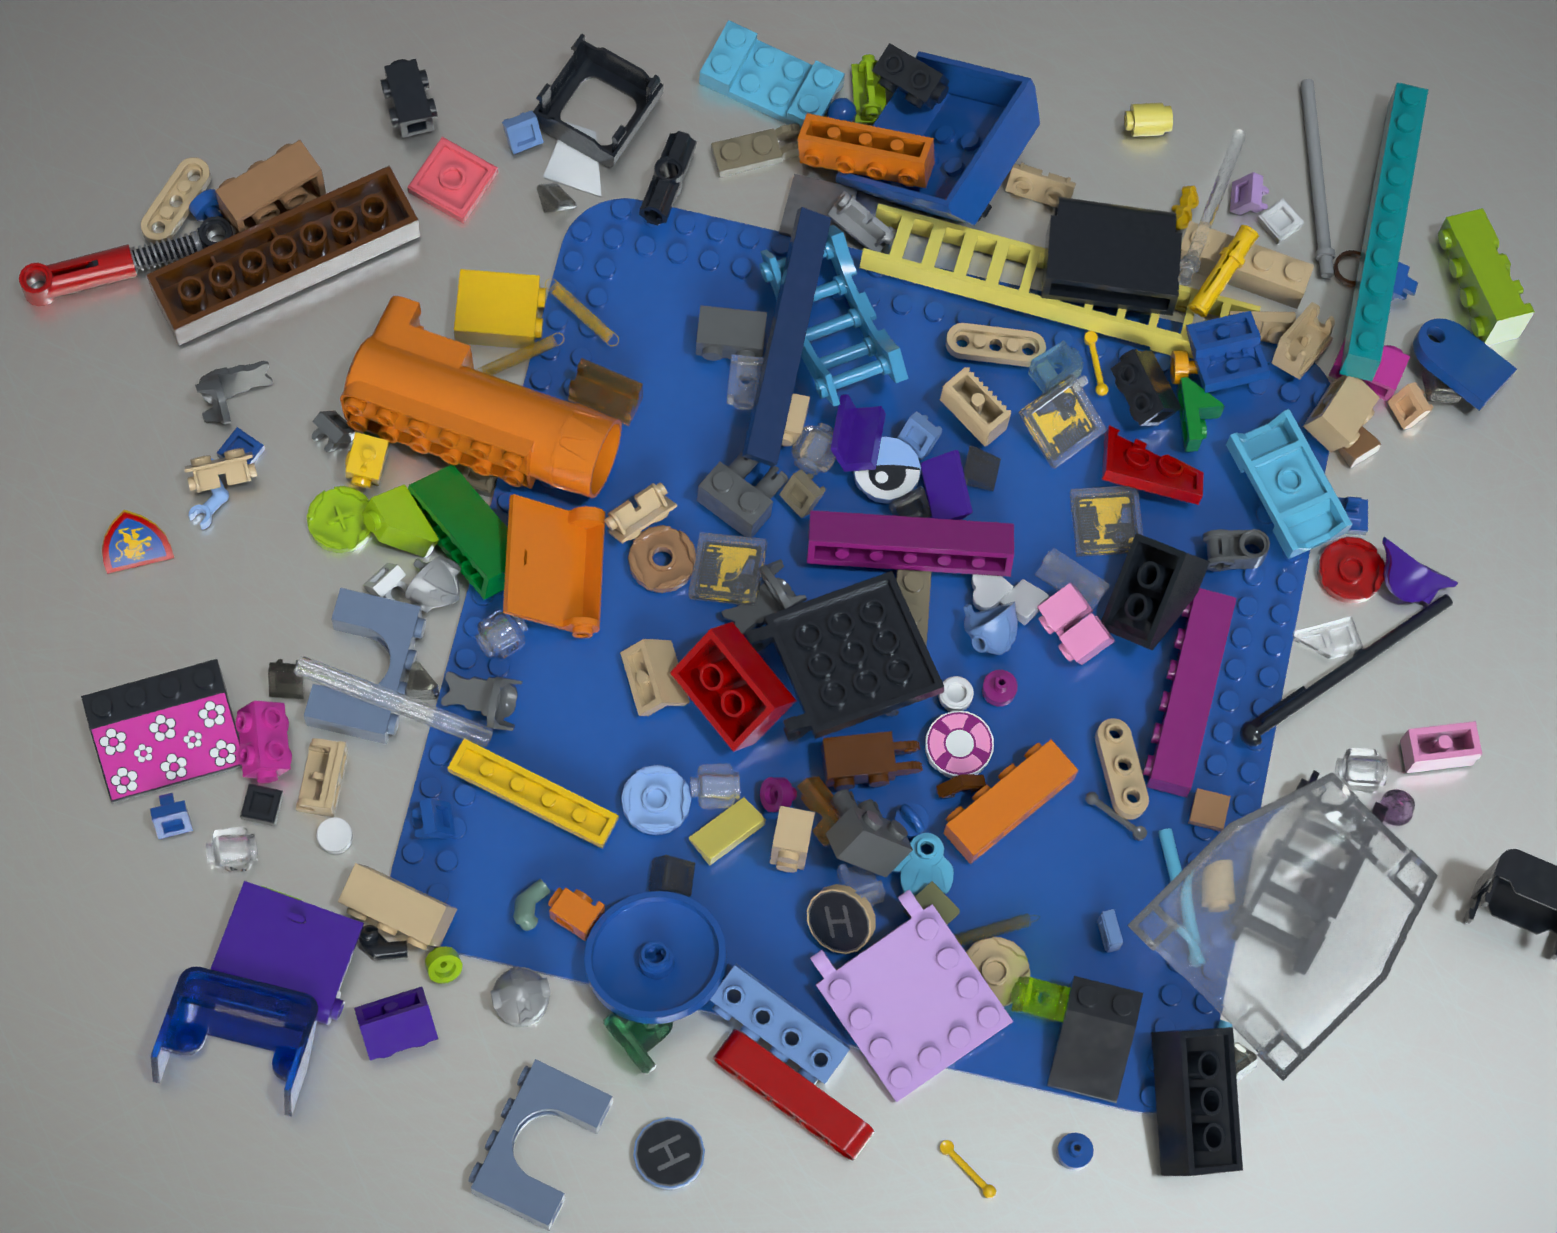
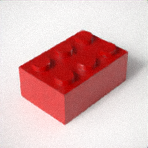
M733 622L711 628L670 672L733 752L755 744L796 702V699Z

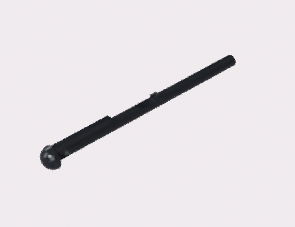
M1444 594L1367 648L1355 652L1351 659L1307 689L1305 686H1302L1251 722H1245L1240 729L1241 740L1248 746L1260 745L1262 743L1261 736L1452 606L1453 601L1450 596Z

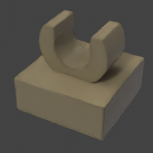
M802 469L791 476L779 495L801 518H804L810 514V510L814 509L826 488L824 486L819 488L812 481L814 476L806 474Z

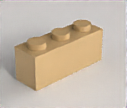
M355 863L338 900L339 903L348 907L347 914L363 921L366 920L367 916L379 921L376 926L378 929L392 935H396L397 931H400L409 936L406 942L423 950H426L428 945L434 947L441 946L457 911V908L369 866Z

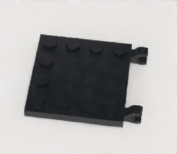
M892 571L764 616L766 626L755 628L745 633L749 643L757 652L774 643L804 713L783 720L785 726L783 730L788 742L801 738L808 731H812L814 738L817 739L944 693V684Z

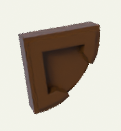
M960 774L937 785L936 788L939 798H953L956 793L962 790H970L971 793L979 791L986 785L984 775Z

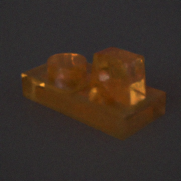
M819 776L809 777L797 787L803 794L801 799L811 811H816L823 817L812 830L824 847L830 846L831 844L826 832L840 819L836 807L832 803L834 795Z

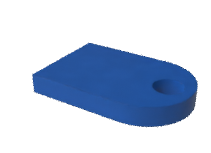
M1438 318L1427 321L1414 337L1413 349L1419 362L1479 411L1517 370L1516 367L1465 327L1448 319ZM1428 335L1436 337L1440 343L1432 341Z

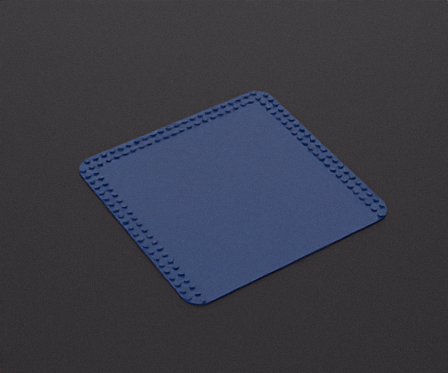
M613 199L590 207L574 220L563 238L550 288L559 282L578 302L580 301L588 308L590 313L592 312L599 318L601 324L604 323L614 333L607 343L603 341L599 334L597 335L570 308L568 309L560 302L559 298H556L550 290L542 314V338H536L535 342L553 335L554 344L556 342L559 346H554L553 349H548V351L546 349L545 352H540L539 355L537 354L530 358L523 386L558 399L585 405L605 415L619 419L622 424V432L617 455L606 483L595 498L552 487L550 484L538 479L535 480L532 489L524 486H511L498 477L490 508L507 528L510 495L513 494L568 511L585 506L600 508L605 511L606 519L609 517L608 513L627 500L632 503L634 509L637 508L638 504L634 496L650 484L654 483L657 485L661 482L668 492L665 496L675 502L677 507L670 511L666 518L652 523L641 532L649 527L665 525L685 533L695 548L696 565L694 574L687 584L676 591L659 593L647 590L637 583L630 571L628 556L635 539L622 544L608 533L607 530L609 528L605 523L600 630L593 633V636L590 638H576L572 636V632L504 614V590L484 600L469 583L390 877L457 908L440 947H451L459 955L510 967H526L540 974L590 985L584 962L587 939L586 941L582 940L550 919L549 910L551 907L548 903L559 887L563 890L566 887L572 892L575 889L584 892L593 900L591 903L593 906L598 901L605 905V912L619 901L639 893L668 891L685 895L707 908L722 929L727 950V965L724 978L735 963H737L847 1045L859 1048L816 986L824 977L810 957L823 950L837 970L910 918L903 912L905 907L898 899L904 893L901 886V872L892 871L887 877L836 858L826 832L840 819L836 807L832 803V797L839 790H835L834 787H826L821 745L823 738L892 731L893 742L914 740L919 742L920 750L915 753L895 755L896 763L920 761L923 771L916 774L895 776V780L882 787H870L869 783L855 784V787L849 789V792L852 791L857 806L865 800L871 799L873 802L876 801L882 817L890 821L894 820L897 810L903 804L916 803L925 808L929 815V824L925 833H932L940 838L944 846L943 856L953 866V883L949 892L945 895L959 908L960 913L947 926L965 952L975 942L982 939L1002 937L1013 941L1024 951L1030 969V980L1025 992L1016 1002L1004 1007L1013 1022L946 1069L1129 1112L1157 1113L1151 1032L1218 1028L1235 944V940L1230 938L1235 925L1230 923L1238 905L1243 903L1276 726L1261 736L1262 743L1258 746L1246 745L1241 740L1240 729L1245 722H1251L1282 700L1310 554L1309 550L1291 559L1286 557L1273 533L1275 526L1246 472H1240L1226 443L1231 434H1246L1270 423L1282 412L1290 409L1325 473L1329 451L1303 425L1330 386L1327 376L1314 362L1299 380L1272 364L1278 344L1260 341V346L1270 369V378L1208 392L1224 404V410L1219 418L1205 419L1207 437L1202 440L1199 450L1185 452L1179 411L1158 426H1140L1131 416L1130 406L1124 394L1118 390L1115 384V377L1111 368L1121 361L1120 357L1132 349L1152 351L1149 346L1095 332L1098 336L1095 345L1104 384L1108 386V393L1104 396H1099L1095 391L1097 380L1090 348L1084 342V336L1090 330L861 269L859 267L863 250L848 247L857 271V275L852 276L859 294L866 293L876 313L877 319L873 320V323L877 330L885 329L890 338L900 348L908 379L895 383L888 374L882 375L880 373L837 389L838 399L840 401L841 395L848 394L856 408L882 406L886 413L882 437L897 438L909 417L916 411L921 415H927L929 417L928 421L935 427L940 426L942 428V434L929 455L923 460L918 457L919 463L921 465L922 462L958 450L973 513L963 520L1014 524V559L1011 577L1002 576L1013 585V588L1024 579L1043 590L1050 598L1067 584L1072 583L1078 588L1093 609L1091 613L1102 620L1129 550L1082 552L1079 549L1074 500L1078 496L1131 494L1133 496L1138 534L1208 560L1207 544L1203 542L1202 535L1207 531L1218 529L1230 531L1256 529L1264 532L1270 541L1266 559L1258 568L1229 569L1225 571L1207 570L1200 588L1236 597V602L1194 780L1187 797L1146 787L1149 796V804L1146 810L1136 819H1127L1136 827L1143 826L1146 828L1147 835L1141 841L1135 840L1129 829L1096 805H1089L1085 800L1088 792H1095L1099 800L1113 809L1095 742V734L1101 723L1107 719L1115 718L1125 722L1131 730L1143 774L1147 756H1154L1156 744L1151 743L1155 723L1161 724L1164 712L1158 711L1163 691L1169 692L1172 680L1166 679L1171 659L1177 661L1179 649L1174 648L1178 628H1185L1187 618L1180 615L1153 651L1110 633L1115 641L1081 665L1075 659L1071 662L1066 659L1058 647L1062 641L1056 632L1050 635L1038 619L1042 616V613L1039 611L1025 626L1018 621L1016 640L1008 652L1006 651L1002 655L986 651L978 652L974 649L972 638L964 628L966 616L963 607L966 604H971L974 613L980 612L973 605L972 601L974 593L972 587L973 574L931 572L927 649L942 682L953 676L963 677L970 682L974 695L970 706L964 711L979 716L989 726L994 738V751L991 759L984 770L978 775H984L986 785L992 788L1000 781L998 778L999 774L1009 765L1014 763L1016 767L1026 760L1024 755L1030 748L1039 742L1043 746L1051 739L1078 769L1075 779L970 864L944 835V830L948 823L946 818L958 807L962 806L965 810L974 802L972 797L976 792L971 793L970 790H962L956 793L953 798H939L936 786L950 780V778L944 776L937 769L935 770L930 765L925 753V738L931 724L941 715L950 712L940 704L938 695L817 739L814 738L812 731H808L801 738L788 742L783 730L785 728L783 720L804 713L774 643H771L757 653L796 699V702L755 744L733 752L690 697V702L685 706L667 705L649 716L638 715L620 652L642 639L670 640L673 643L679 663L711 628L730 623V621L722 616L723 610L737 607L743 603V601L699 597L696 595L695 591L702 553L706 542L761 547L763 552L760 567L781 559L784 567L774 575L775 578L785 580L795 595H805L806 601L890 571L893 572L896 578L897 569L807 563L810 514L801 518L779 495L787 482L771 498L773 501L771 517L751 540H748L697 501L700 483L719 461L729 466L744 448L777 302L770 281L765 282L761 274L759 264L763 262L760 251L767 249L776 257V260L786 258L791 237L781 235L779 231L672 207L667 222L657 226L647 223L639 215L643 200ZM826 257L822 259L817 286L833 281V277L837 276L831 259L827 260ZM969 274L966 275L984 281L986 280V278L978 277ZM999 281V285L1017 290L1020 288L1018 285ZM1030 288L1029 293L1041 296L1040 290ZM836 293L813 302L807 328L847 314L850 306L845 295L840 296ZM1061 301V302L1069 303V304H1072V305L1080 306V307H1083V308H1084V306H1085V304H1083V303H1075V302ZM700 305L767 312L762 362L755 361L752 364H742L735 359L728 358L712 361L696 355ZM1093 305L1092 310L1116 316L1118 308ZM1126 310L1124 319L1148 325L1151 316ZM1159 318L1157 328L1181 334L1183 323ZM958 323L1036 332L1043 337L1046 343V351L1043 360L1033 367L959 359L948 352L946 337L949 329ZM851 326L810 341V344L817 356L821 358L863 342L864 336L859 327L854 328ZM964 340L956 342L960 347L968 345ZM991 344L989 346L993 351H999L1001 349L1000 346L997 344ZM1024 348L1022 350L1023 353L1026 355L1034 354L1033 350L1030 348ZM1153 351L1177 397L1176 389L1178 384H1172L1171 356ZM867 354L827 370L833 377L877 359L875 355L869 357ZM801 357L793 393L810 397L808 413L800 446L794 444L792 446H781L778 463L775 465L779 468L777 474L783 471L789 481L794 473L802 469L806 474L814 476L812 481L819 488L822 486L826 488L813 511L932 518L921 470L918 485L900 502L889 504L869 499L855 484L853 471L844 472L831 451L839 405L833 406L826 397L820 398L814 379ZM1188 357L1189 361H1194L1193 358ZM965 367L970 368L969 372H974V377H979V382H983V386H987L988 391H993L992 396H997V401H1002V405H1006V410H1011L1007 430L986 447L940 401L945 383ZM1198 374L1188 375L1189 379L1203 388ZM1085 375L1088 384L1076 390V393L1095 423L1096 428L1091 434L1064 454L1052 460L1027 421L1025 412L1063 383H1073V381ZM1065 398V402L1063 403V405L1065 403H1068L1069 400ZM1050 399L1038 407L1040 413L1056 409ZM1110 425L1120 430L1118 435L1133 443L1135 439L1146 443L1145 449L1159 456L1168 454L1204 472L1203 497L1199 505L1102 480L1104 439L1108 426ZM759 462L744 480L752 486H756L771 466ZM1123 508L1119 524H1130V509ZM1121 535L1119 537L1115 536V539L1119 538L1120 542H1122L1121 539H1125V535L1124 537H1122ZM1254 544L1245 546L1247 552L1251 554L1261 552L1258 546ZM661 551L653 556V561L659 566H666L671 563L672 557L667 552ZM750 560L741 575L753 576L756 561ZM760 572L758 574L756 589L764 583ZM734 585L733 589H734V588H737V593H740V592H738L739 589H742V591H743V588H740L739 585H738V587H735V585ZM493 615L497 617V619L493 617L494 622H492V620L487 622V620L490 619ZM482 620H484V624L479 625V623ZM495 623H498L497 627L493 630H490L489 628L484 629L485 626H494ZM513 645H514L516 648H517V645H518V649H515V650L511 651V649L514 648ZM995 670L1008 671L1017 681L1018 688L1015 698L1005 706L991 705L985 700L982 693V686L986 676ZM451 671L469 679L474 676L483 679L500 676L523 681L522 684H514L518 692L516 707L512 715L504 718V721L515 725L514 730L488 728L487 717L482 715L481 711L468 710L465 705H442V697L450 690L445 679L446 673ZM1109 731L1113 738H1120L1118 732ZM465 738L619 815V819L603 849L448 772V766L463 739ZM1123 762L1118 763L1120 769L1129 770L1127 764ZM654 765L669 767L676 771L688 784L691 796L689 813L681 826L670 833L660 835L643 833L633 827L624 815L622 806V793L628 779L643 767ZM1143 775L1145 785H1147L1149 777L1147 775ZM769 777H785L791 783V786L796 789L797 797L792 801L790 808L815 812L804 870L797 869V872L793 873L778 870L776 865L770 864L779 812H769L761 803L760 789L764 780ZM1197 788L1231 796L1222 832L1188 824ZM1127 795V799L1130 802H1137V798L1134 795ZM430 797L450 802L455 836L447 839L416 838L415 830L423 827L422 819L413 818L412 810L420 806L421 800ZM744 797L766 819L765 825L709 866L690 842L689 837ZM1171 828L1205 959V963L1198 966L1191 965L1158 834L1163 829ZM928 844L920 847L921 852L926 855L933 852V848ZM1211 856L1230 858L1234 901L1228 903V908L1223 910H1207V905L1199 903L1195 861L1200 858ZM541 879L549 888L550 893L535 904L534 915L538 918L536 927L529 931L522 930L520 924H516L513 918L515 899L533 883ZM835 884L850 886L857 890L855 893L861 898L865 897L870 902L875 913L876 928L870 940L858 951L848 954L833 952L822 946L812 935L807 923V908L811 899L824 887ZM1114 909L1123 944L1119 950L1107 953L1104 949L1097 920L1102 911ZM1074 976L1143 993L1138 1021L1116 1103L1047 1086L1067 992ZM711 1000L698 1010L719 1015L712 1009L715 1003Z

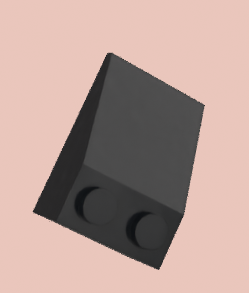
M1136 533L1101 622L1109 633L1153 651L1197 595L1210 561Z
M1074 976L1067 992L1047 1086L1116 1103L1138 1021L1143 993Z

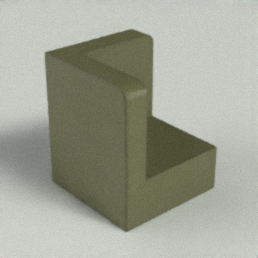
M933 881L915 896L923 910L933 904L946 925L960 913L959 908ZM904 909L903 912L911 919L907 910Z

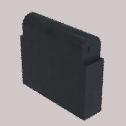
M1058 196L1054 215L1050 217L1046 233L1041 298L1173 316L1179 296L1182 233L1176 232V213Z

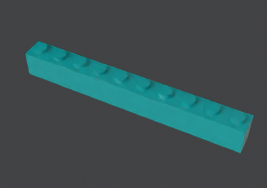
M1397 82L1388 103L1339 374L1372 381L1381 363L1429 89Z

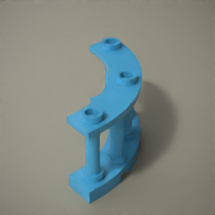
M831 225L823 258L826 257L827 260H832L837 276L833 277V281L816 287L813 302L836 293L840 296L844 294L850 309L845 315L807 328L801 357L814 379L820 398L826 397L833 406L840 405L836 392L837 389L880 373L882 375L888 374L895 383L908 379L900 348L890 338L885 329L877 330L873 323V320L877 319L876 313L866 293L859 294L852 276L857 275V271L843 231L835 225ZM766 249L760 251L763 262L759 264L765 282L770 281L777 299L782 280L781 273L784 271L786 258L776 260V257ZM851 326L860 328L864 336L863 342L821 358L817 356L810 344V341ZM867 354L869 357L875 355L877 359L833 377L827 370Z

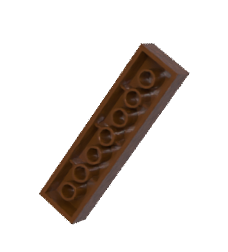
M389 165L148 273L146 276L151 291L180 346L420 237L419 220Z

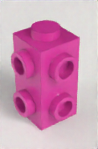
M252 701L237 711L236 729L239 732V762L242 765L243 777L257 778L259 783H270L277 781L278 776L291 769L292 753L289 749L287 735L289 721L285 714L284 703Z

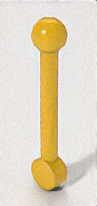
M1089 331L1084 336V342L1090 348L1097 380L1095 391L1099 396H1104L1108 393V386L1104 384L1095 344L1098 336L1095 332Z
M944 1140L940 1144V1152L943 1155H949L983 1189L982 1193L986 1198H993L996 1195V1188L993 1185L987 1184L954 1151V1144L951 1141Z

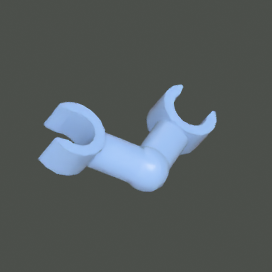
M221 479V487L210 489L212 496L203 505H195L189 511L190 521L198 514L206 515L205 519L200 523L202 530L210 526L212 523L211 515L229 498V492L225 489Z

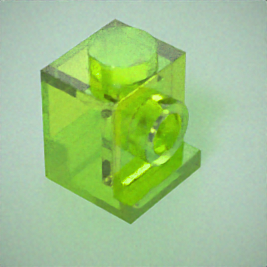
M1019 977L1011 992V1001L1013 1002L1011 1011L1049 1022H1063L1071 987L1061 986L1033 977ZM1042 992L1041 1000L1039 1003L1038 996Z

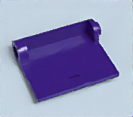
M244 881L212 963L208 982L329 1025L332 1019L338 1021L343 1011L345 1001L340 999L341 992L339 990L364 923Z

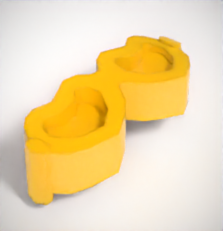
M1183 186L1180 205H1173L1171 208L1176 213V230L1186 229L1189 221H1192L1191 209L1196 208L1199 204V197L1195 186Z

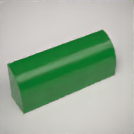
M451 464L409 484V492L439 538L437 545L449 559L460 566V572L480 596L485 600L504 590L508 528L460 471Z

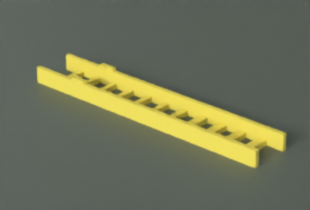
M878 203L875 217L886 226L897 229L889 255L866 248L863 249L859 267L861 269L1149 346L1152 351L1170 356L1172 351H1187L1188 357L1193 358L1186 325L1193 322L1195 313L1189 309L1188 304L1193 300L1199 291L1198 289L1179 285V296L1174 310L1186 312L1181 334L1157 328L1160 314L1151 313L1149 324L1146 325L1124 319L1126 309L1118 308L1117 315L1113 316L1092 310L1093 305L1085 304L1083 308L1061 302L1060 300L1041 298L1039 295L1029 293L1036 267L1043 269L1045 248ZM911 233L929 238L922 263L903 259ZM942 242L961 247L953 272L935 267ZM974 250L993 255L985 281L966 276ZM1006 259L1026 264L1019 290L999 285ZM1219 295L1208 314L1219 316L1220 318L1229 316V311H1260L1261 306Z

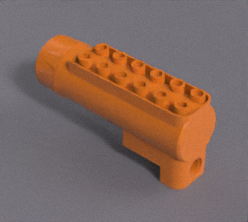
M392 296L372 336L368 337L357 350L346 377L340 401L344 417L348 421L347 424L350 428L358 432L368 431L379 435L381 439L389 440V443L399 442L408 445L420 454L430 453L439 456L445 462L452 465L462 464L483 476L493 475L499 477L514 487L524 486L532 489L535 480L538 479L550 484L552 487L582 494L590 498H595L600 493L611 472L619 448L622 424L619 419L605 415L585 405L558 399L475 370L470 345L424 330V326H421L419 319L421 315L419 302L401 296Z

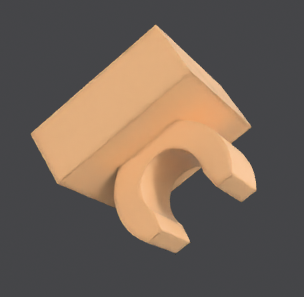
M1416 382L1407 384L1387 401L1403 429L1413 427L1433 409L1432 404H1429L1423 395L1425 392L1418 387Z

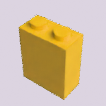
M460 269L454 322L455 341L470 345L521 349L526 346L529 347L528 345L532 343L534 344L536 338H542L543 318H538L539 307L545 308L546 288L540 286V275Z

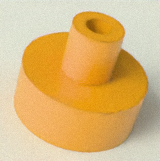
M1172 351L1170 374L1172 384H1179L1180 379L1188 377L1189 374H1198L1195 362L1188 360L1187 351Z

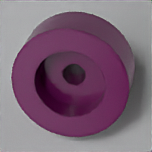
M992 671L986 676L982 686L985 700L994 706L1008 705L1015 698L1018 688L1017 681L1008 671Z
M769 777L764 780L760 789L761 803L769 812H779L780 806L790 808L792 801L797 797L796 789L791 786V783L785 777Z

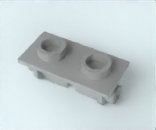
M845 191L841 193L827 214L828 217H831V220L867 249L881 252L886 244L889 245L895 238L891 226H886L857 202L854 195L850 196Z

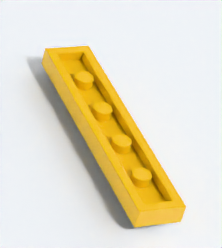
M465 738L448 766V772L602 849L619 819V815Z

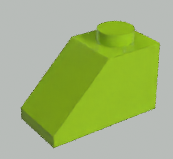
M405 484L372 497L362 512L366 527L374 533L377 540L381 543L424 558L431 554L439 541V538Z

